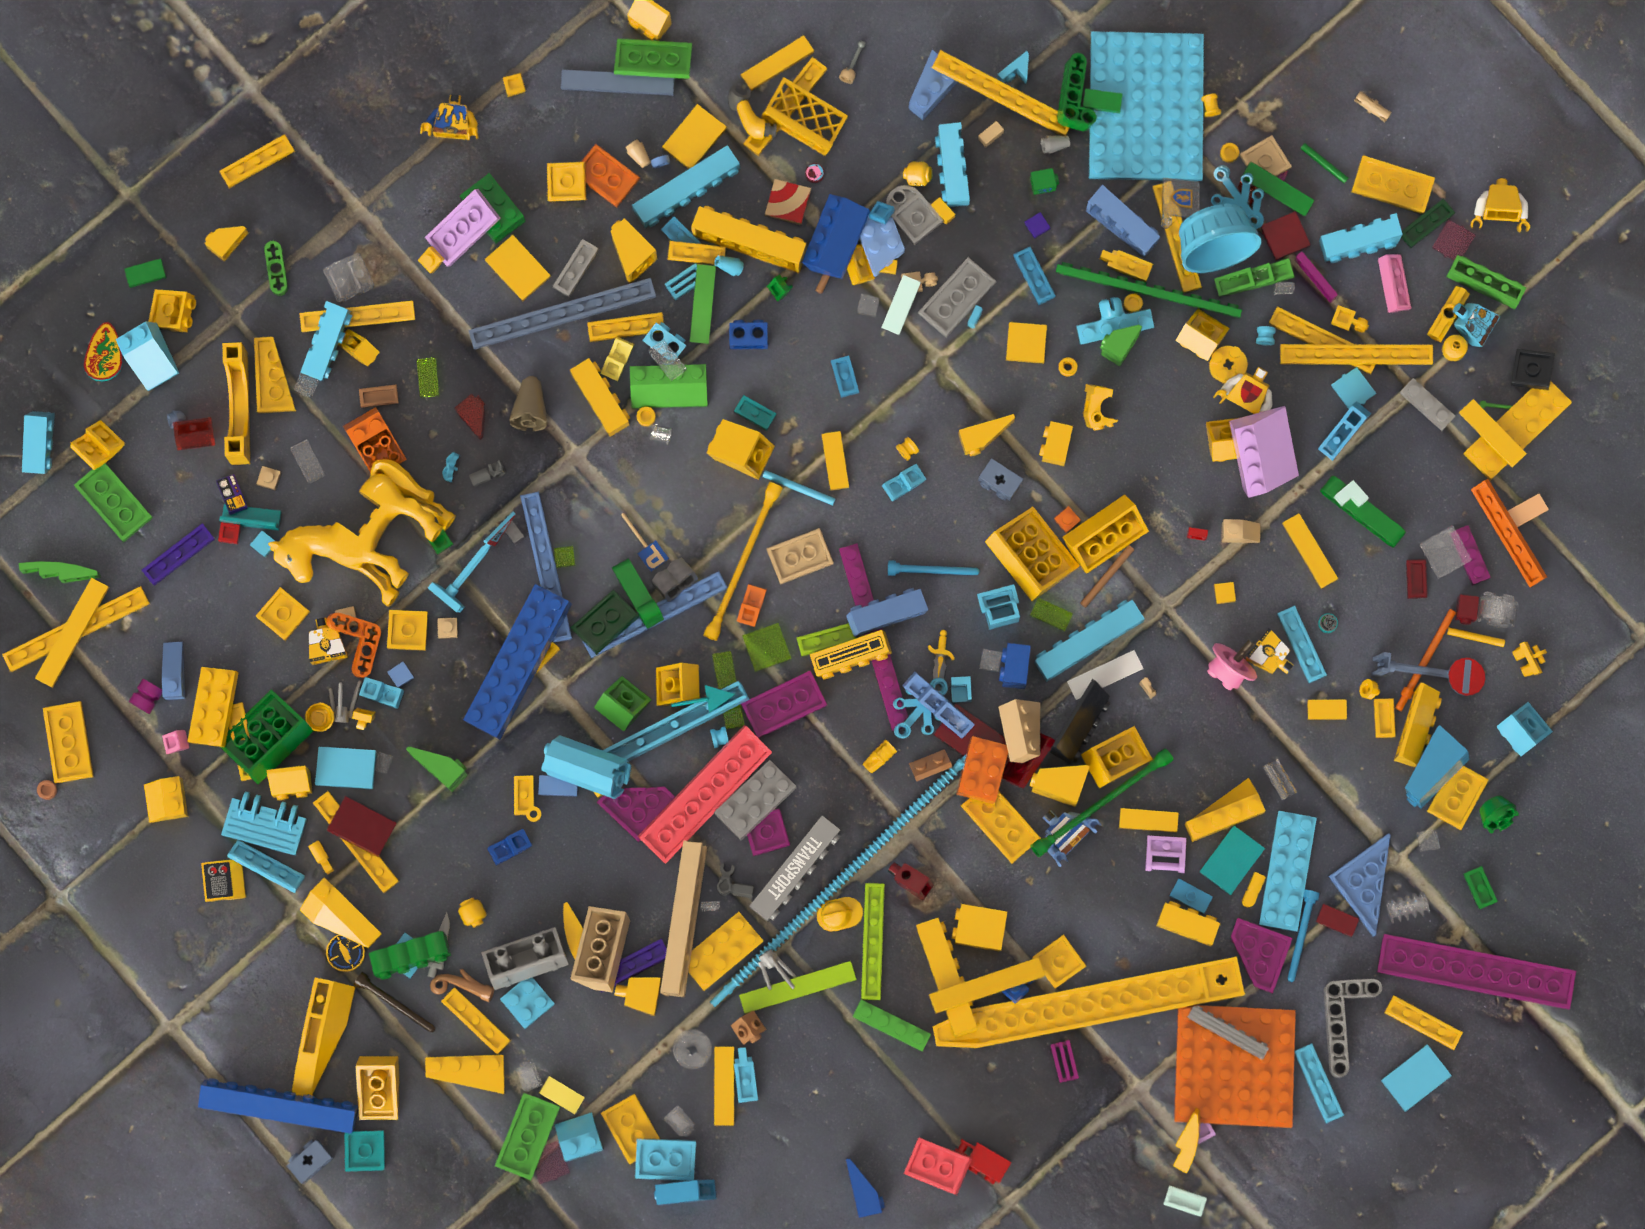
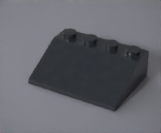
M1094 679L1091 680L1050 752L1068 764H1071L1072 761H1077L1082 753L1079 751L1081 745L1084 744L1086 746L1091 738L1090 730L1092 727L1096 729L1101 721L1098 718L1102 711L1106 712L1111 704L1108 701L1110 698L1109 694Z

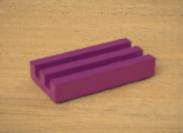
M1070 1040L1051 1044L1059 1083L1079 1079ZM1065 1045L1067 1046L1074 1076H1070L1063 1048ZM1057 1047L1060 1049L1066 1074L1065 1078L1062 1077L1056 1052Z

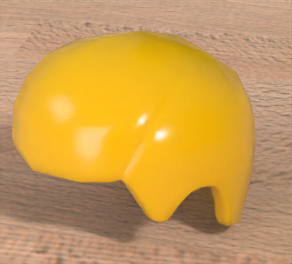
M319 702L307 709L305 721L312 730L323 732L332 726L334 712L329 705Z

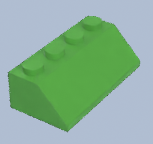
M706 364L630 366L631 407L708 406Z

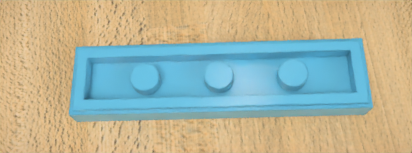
M1293 606L1277 613L1308 683L1327 676L1296 607Z
M239 840L236 841L227 856L293 893L297 891L305 879V875Z
M1313 1044L1295 1050L1294 1054L1325 1123L1344 1116Z

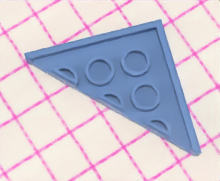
M1389 833L1329 876L1332 883L1372 937L1376 936L1391 836Z

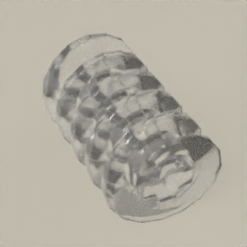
M1420 892L1419 897L1416 893L1412 894L1411 898L1405 895L1404 901L1401 897H1397L1396 902L1393 898L1389 899V905L1386 902L1387 912L1392 924L1395 917L1401 922L1403 915L1409 920L1410 914L1417 918V912H1420L1422 917L1425 915V910L1430 913L1428 900L1424 892Z

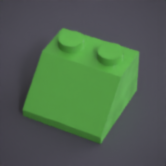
M1135 325L1114 330L1110 335L1106 334L1100 347L1102 349L1101 356L1121 366L1140 336L1142 326Z
M621 676L602 694L594 708L622 731H625L634 723L652 699Z

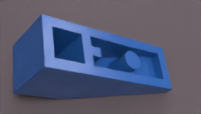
M846 1159L859 1218L882 1213L881 1209L885 1208L883 1197H878L877 1191L851 1159Z

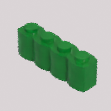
M443 931L434 932L369 953L374 976L381 980L390 978L391 974L396 972L399 974L407 973L416 966L417 968L427 967L428 963L432 961L436 963L444 962L447 960V957L451 956L446 933Z

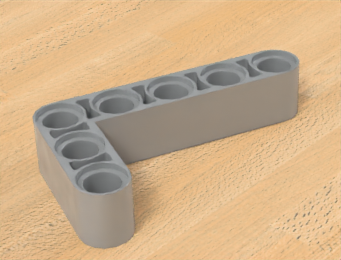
M1377 979L1331 981L1324 987L1329 1070L1331 1075L1336 1078L1345 1076L1349 1071L1344 999L1376 997L1382 991V984ZM1369 983H1373L1377 986L1376 993H1370L1368 991ZM1350 984L1356 985L1358 989L1357 994L1354 995L1348 991ZM1331 985L1338 988V994L1335 996L1329 993ZM1331 1005L1339 1007L1340 1012L1338 1015H1333L1330 1012ZM1333 1024H1337L1341 1027V1033L1339 1035H1336L1332 1032L1331 1028ZM1334 1044L1342 1046L1343 1051L1341 1054H1336L1333 1051ZM1340 1063L1344 1066L1342 1074L1336 1073L1334 1069L1335 1064Z

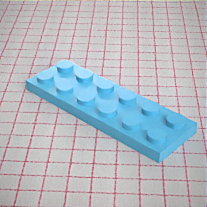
M1278 811L1259 920L1260 926L1298 932L1316 817Z

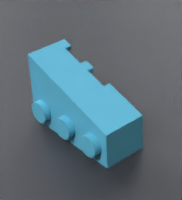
M32 411L24 415L22 472L45 474L51 469L52 458H50L53 448L52 437L55 413Z

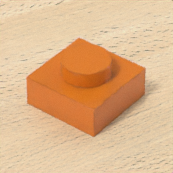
M1069 506L1054 518L1055 522L1066 534L1081 522V519Z

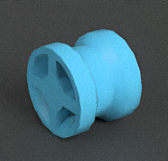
M1269 326L1257 327L1258 338H1256V343L1267 346L1274 345L1275 339L1273 335L1276 333V328Z
M725 726L721 727L720 730L711 729L714 748H718L719 745H726L728 736Z

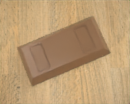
M397 384L359 389L361 408L399 403Z

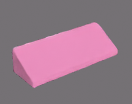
M1386 254L1378 258L1388 312L1412 309L1401 254Z

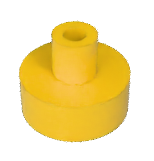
M1366 679L1362 682L1359 692L1363 698L1370 700L1380 694V689H1378L1376 681Z

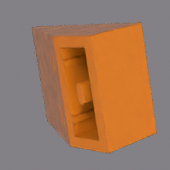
M376 407L343 426L370 473L372 465L376 460H393L398 464L407 460Z

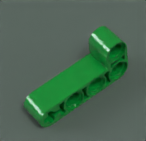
M1075 53L1065 63L1057 120L1064 127L1087 131L1096 122L1097 115L1093 110L1080 106L1087 59L1083 54Z
M629 558L613 566L612 569L645 627L649 629L663 621L664 618L658 605L652 599Z

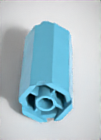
M561 735L553 739L551 743H547L544 748L545 759L541 770L549 776L616 799L623 793L624 789L621 787L623 783L627 784L629 781L631 765L627 763L628 760Z

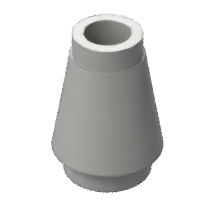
M1045 136V138L1041 139V147L1044 153L1051 154L1070 147V139L1068 136Z

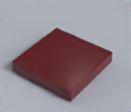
M1296 211L1261 226L1275 261L1311 246Z

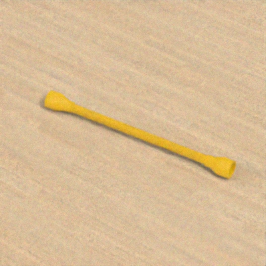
M768 483L765 490L764 506L749 537V542L745 546L744 553H742L743 555H741L742 557L738 562L739 564L727 588V593L723 597V602L719 606L717 615L714 616L704 631L703 636L708 639L718 640L721 633L722 617L738 584L737 581H739L742 570L745 568L746 561H748L747 559L763 526V521L767 517L769 508L772 507L782 492L783 488L775 483Z

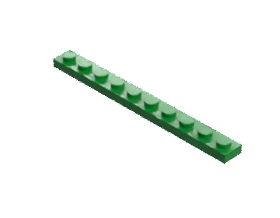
M1062 262L1061 265L1057 264L1056 273L1236 318L1241 317L1242 310L1238 309L1239 305L1228 303L1225 306L1221 305L1219 300L1209 298V301L1201 300L1202 296L1191 294L1190 297L1184 296V292L1173 289L1172 292L1164 291L1165 287L1154 285L1152 288L1146 286V282L1136 280L1135 283L1128 282L1126 277L1117 276L1116 279L1109 277L1110 274L1099 271L1098 274L1091 273V269L1086 267H1080L1079 270L1072 268L1073 264Z

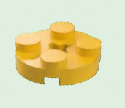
M1236 346L1218 348L1212 354L1209 363V370L1213 378L1224 384L1228 379L1238 374L1245 375L1248 367L1245 354ZM1227 360L1233 363L1230 370L1223 366Z

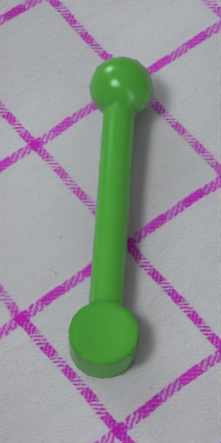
M1484 400L1479 403L1482 408L1510 409L1512 407L1509 405L1487 403Z

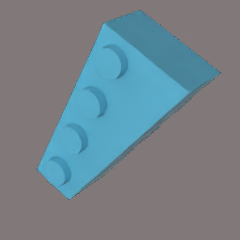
M961 122L939 125L938 136H935L936 148L939 147L940 154L937 155L938 166H942V172L939 173L940 184H944L945 191H941L942 200L946 202L948 207L966 206L970 203L968 180L965 173L966 161L965 156H963L964 143L963 138H961Z

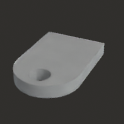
M907 185L896 187L887 197L886 204L894 206L895 209L891 217L914 245L944 222L929 202L914 187ZM901 193L904 195V200L896 202L893 198L894 195Z

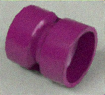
M142 679L137 686L138 692H134L128 702L150 714L155 707L154 701L159 700L162 695V689Z

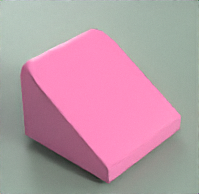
M176 730L162 736L166 754L189 749L185 730Z

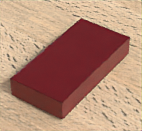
M1426 559L1406 560L1407 599L1427 598Z
M1325 904L1322 905L1316 919V923L1349 937L1353 936L1359 921L1358 918Z

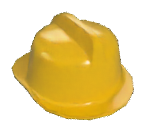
M851 897L830 900L822 904L821 908L818 909L817 921L827 931L851 928L861 921L863 908L856 899Z

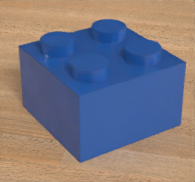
M1007 643V648H1003L1001 662L1005 664L1004 667H1001L999 675L1002 687L1025 689L1030 645Z

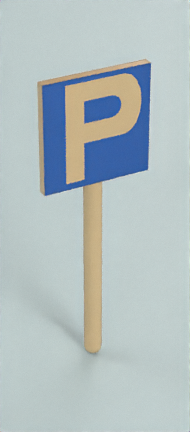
M624 513L621 514L645 547L637 554L650 572L669 560L657 541L648 546Z

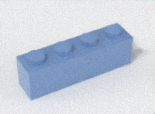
M914 588L903 591L902 595L892 594L885 597L886 600L879 602V599L869 602V606L862 607L858 605L851 608L846 617L853 636L856 637L925 614L928 611V607L921 589L914 591Z

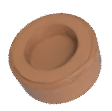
M44 780L37 786V793L42 799L51 800L57 794V786L50 780Z

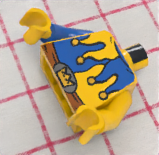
M451 94L449 104L440 103L439 108H436L427 118L426 122L421 124L420 134L427 131L428 136H431L433 132L434 137L470 140V136L474 135L478 139V122L466 105H460L461 96Z

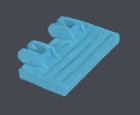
M244 792L242 801L232 798L221 833L222 836L286 854L297 855L307 821L306 818L298 816L297 822L294 824L298 810L297 805H293L287 822L282 820L287 807L286 802L281 803L279 811L261 806L260 812L257 814L261 795H256L251 811L245 810L250 792Z

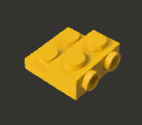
M155 289L148 322L157 323L159 329L188 332V328L193 323L191 312L196 307L195 296L188 292Z

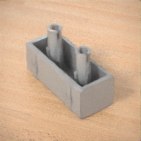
M556 927L481 952L494 990L509 987L517 982L569 965Z

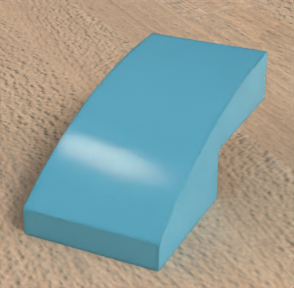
M915 464L902 471L898 476L885 482L882 487L891 501H894L926 481V478L918 465Z
M365 677L359 695L398 709L404 690Z

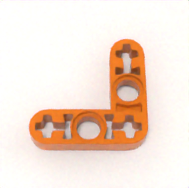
M342 613L330 614L326 621L330 629L359 638L352 664V673L359 678L367 677L371 672L381 635L380 627L377 624ZM333 618H337L338 621L345 622V624L335 625V622H333L332 620ZM352 621L358 624L356 632H352L349 628ZM368 629H372L375 634L370 636ZM365 645L371 649L368 656L362 653V648ZM360 658L368 659V662H363V660H360ZM363 664L365 672L360 673L358 666H362Z

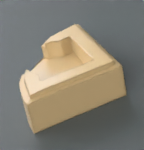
M1148 678L1142 679L1139 684L1150 699L1156 696V690L1152 688V683Z

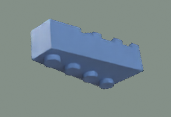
M1103 184L1088 201L1086 212L1145 258L1159 242V232L1155 228L1149 227L1140 216L1131 211Z

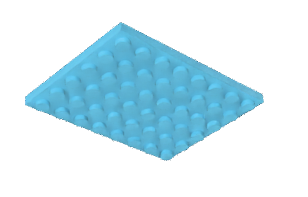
M1091 32L1090 89L1122 93L1123 95L1120 113L1093 110L1097 115V119L1090 127L1089 179L1202 181L1203 101H1201V97H1203L1204 34Z

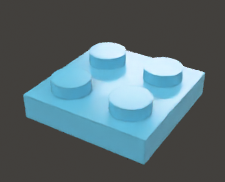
M533 977L519 982L500 998L524 1029L555 1005Z

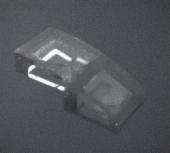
M307 439L290 448L308 484L326 476Z

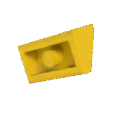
M862 244L856 245L847 267L852 285H858L875 279Z

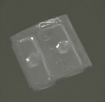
M360 253L344 258L323 269L338 303H343L353 296L361 295L375 287Z
M1454 525L1419 544L1438 579L1472 561Z

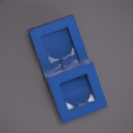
M521 829L507 836L504 840L489 846L487 849L497 866L532 847V844L524 829Z

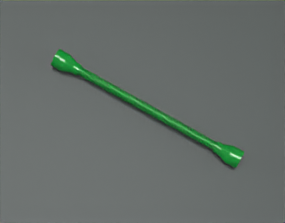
M1166 748L1162 749L1148 763V766L1138 771V773L1109 792V794L1094 803L1090 808L1084 810L1080 815L1054 832L1053 835H1048L1030 845L1032 851L1037 857L1044 855L1058 838L1076 827L1085 818L1087 819V817L1101 809V807L1105 806L1151 771L1173 761L1171 753Z

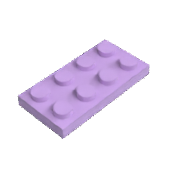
M475 189L425 238L445 259L443 262L449 267L501 218L480 190Z

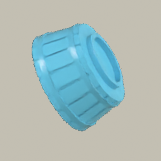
M1219 204L1204 208L1186 218L1179 227L1182 265L1185 270L1192 273H1210L1232 267L1252 256L1259 249L1262 242L1258 231L1253 227L1246 212L1236 204Z

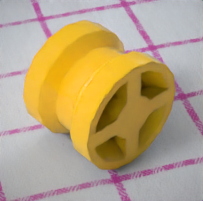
M906 437L902 444L896 445L898 452L906 461L911 458V455L919 452L918 447L909 437Z

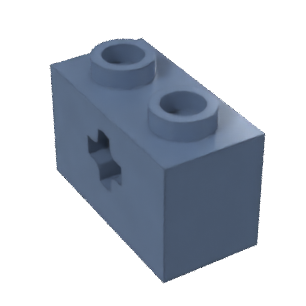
M991 458L980 474L978 481L981 482L980 485L986 490L992 489L995 491L996 496L1000 499L1011 501L1023 483V478ZM1002 478L1003 483L996 484L997 480Z
M319 1140L309 1141L303 1147L305 1150L298 1155L296 1153L288 1160L290 1163L287 1167L301 1184H305L334 1159ZM306 1156L313 1157V1159L311 1160L312 1165H305V1162L307 1161L305 1159Z

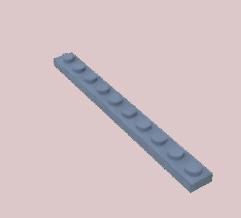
M648 278L471 329L469 334L475 350L656 297L652 280Z

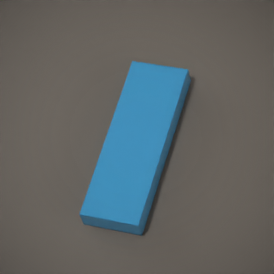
M1031 246L1013 254L1038 305L1055 298L1056 295Z

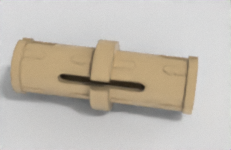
M1362 91L1354 100L1367 109L1369 114L1376 115L1383 122H1386L1392 113L1380 105L1379 101H1374Z

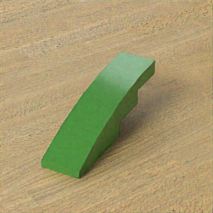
M1288 258L1272 264L1267 263L1254 268L1249 267L1215 278L1214 280L1219 297L1295 278L1291 260Z
M697 264L690 342L709 344L716 266Z
M43 561L19 563V570L23 574L39 572L42 578L59 576V580L62 583L101 578L98 571L74 564Z

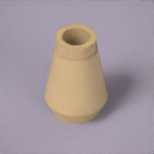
M638 139L625 147L628 151L627 154L641 168L651 163L643 143L639 142Z

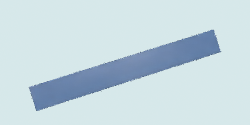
M539 491L521 495L540 586L563 598ZM567 615L553 643L572 639Z
M718 571L692 584L671 601L663 599L656 604L664 620L656 625L727 590L728 587L720 572ZM639 616L636 621L597 655L585 643L584 645L590 657L594 658L649 629L645 627Z

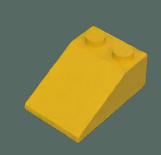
M1135 726L1081 754L1085 764L1090 766L1089 771L1099 788L1153 760Z
M359 1056L356 1064L359 1120H398V1056Z

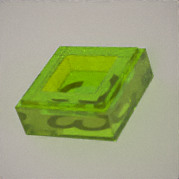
M573 546L554 548L556 568L576 566Z

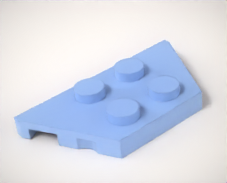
M868 216L860 235V241L873 276L876 277L884 267H888L893 263L894 259L899 258L904 253L905 248L892 217H890L885 225L869 219Z

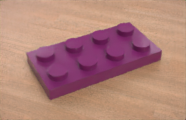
M810 670L751 698L741 705L756 736L760 738L826 707L827 703Z

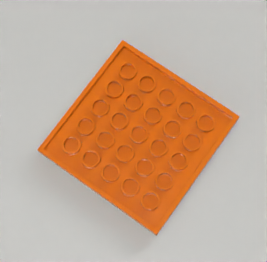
M1198 1005L1203 1008L1202 1011L1212 1013L1213 1017L1223 1019L1227 1025L1232 1024L1236 1030H1242L1246 1033L1245 1035L1255 1037L1257 1042L1267 1044L1269 1049L1263 1060L1187 1018L1193 1006L1178 1008L1174 1122L1187 1123L1194 1110L1198 1108L1200 1109V1123L1292 1128L1296 1010Z

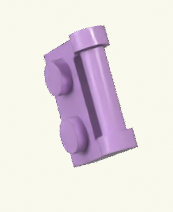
M1147 836L1145 871L1156 869L1178 871V873L1185 872L1186 838ZM1152 856L1179 858V863L1152 862Z

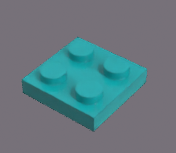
M384 1131L345 1133V1172L385 1170Z

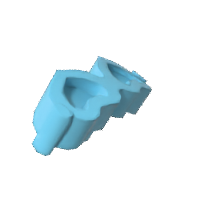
M452 452L446 458L447 466L443 469L442 474L444 480L452 483L453 472L458 470L455 464L460 456L459 454Z

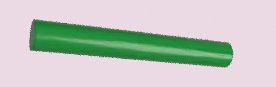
M1306 143L1300 148L1342 183L1345 184L1349 178Z

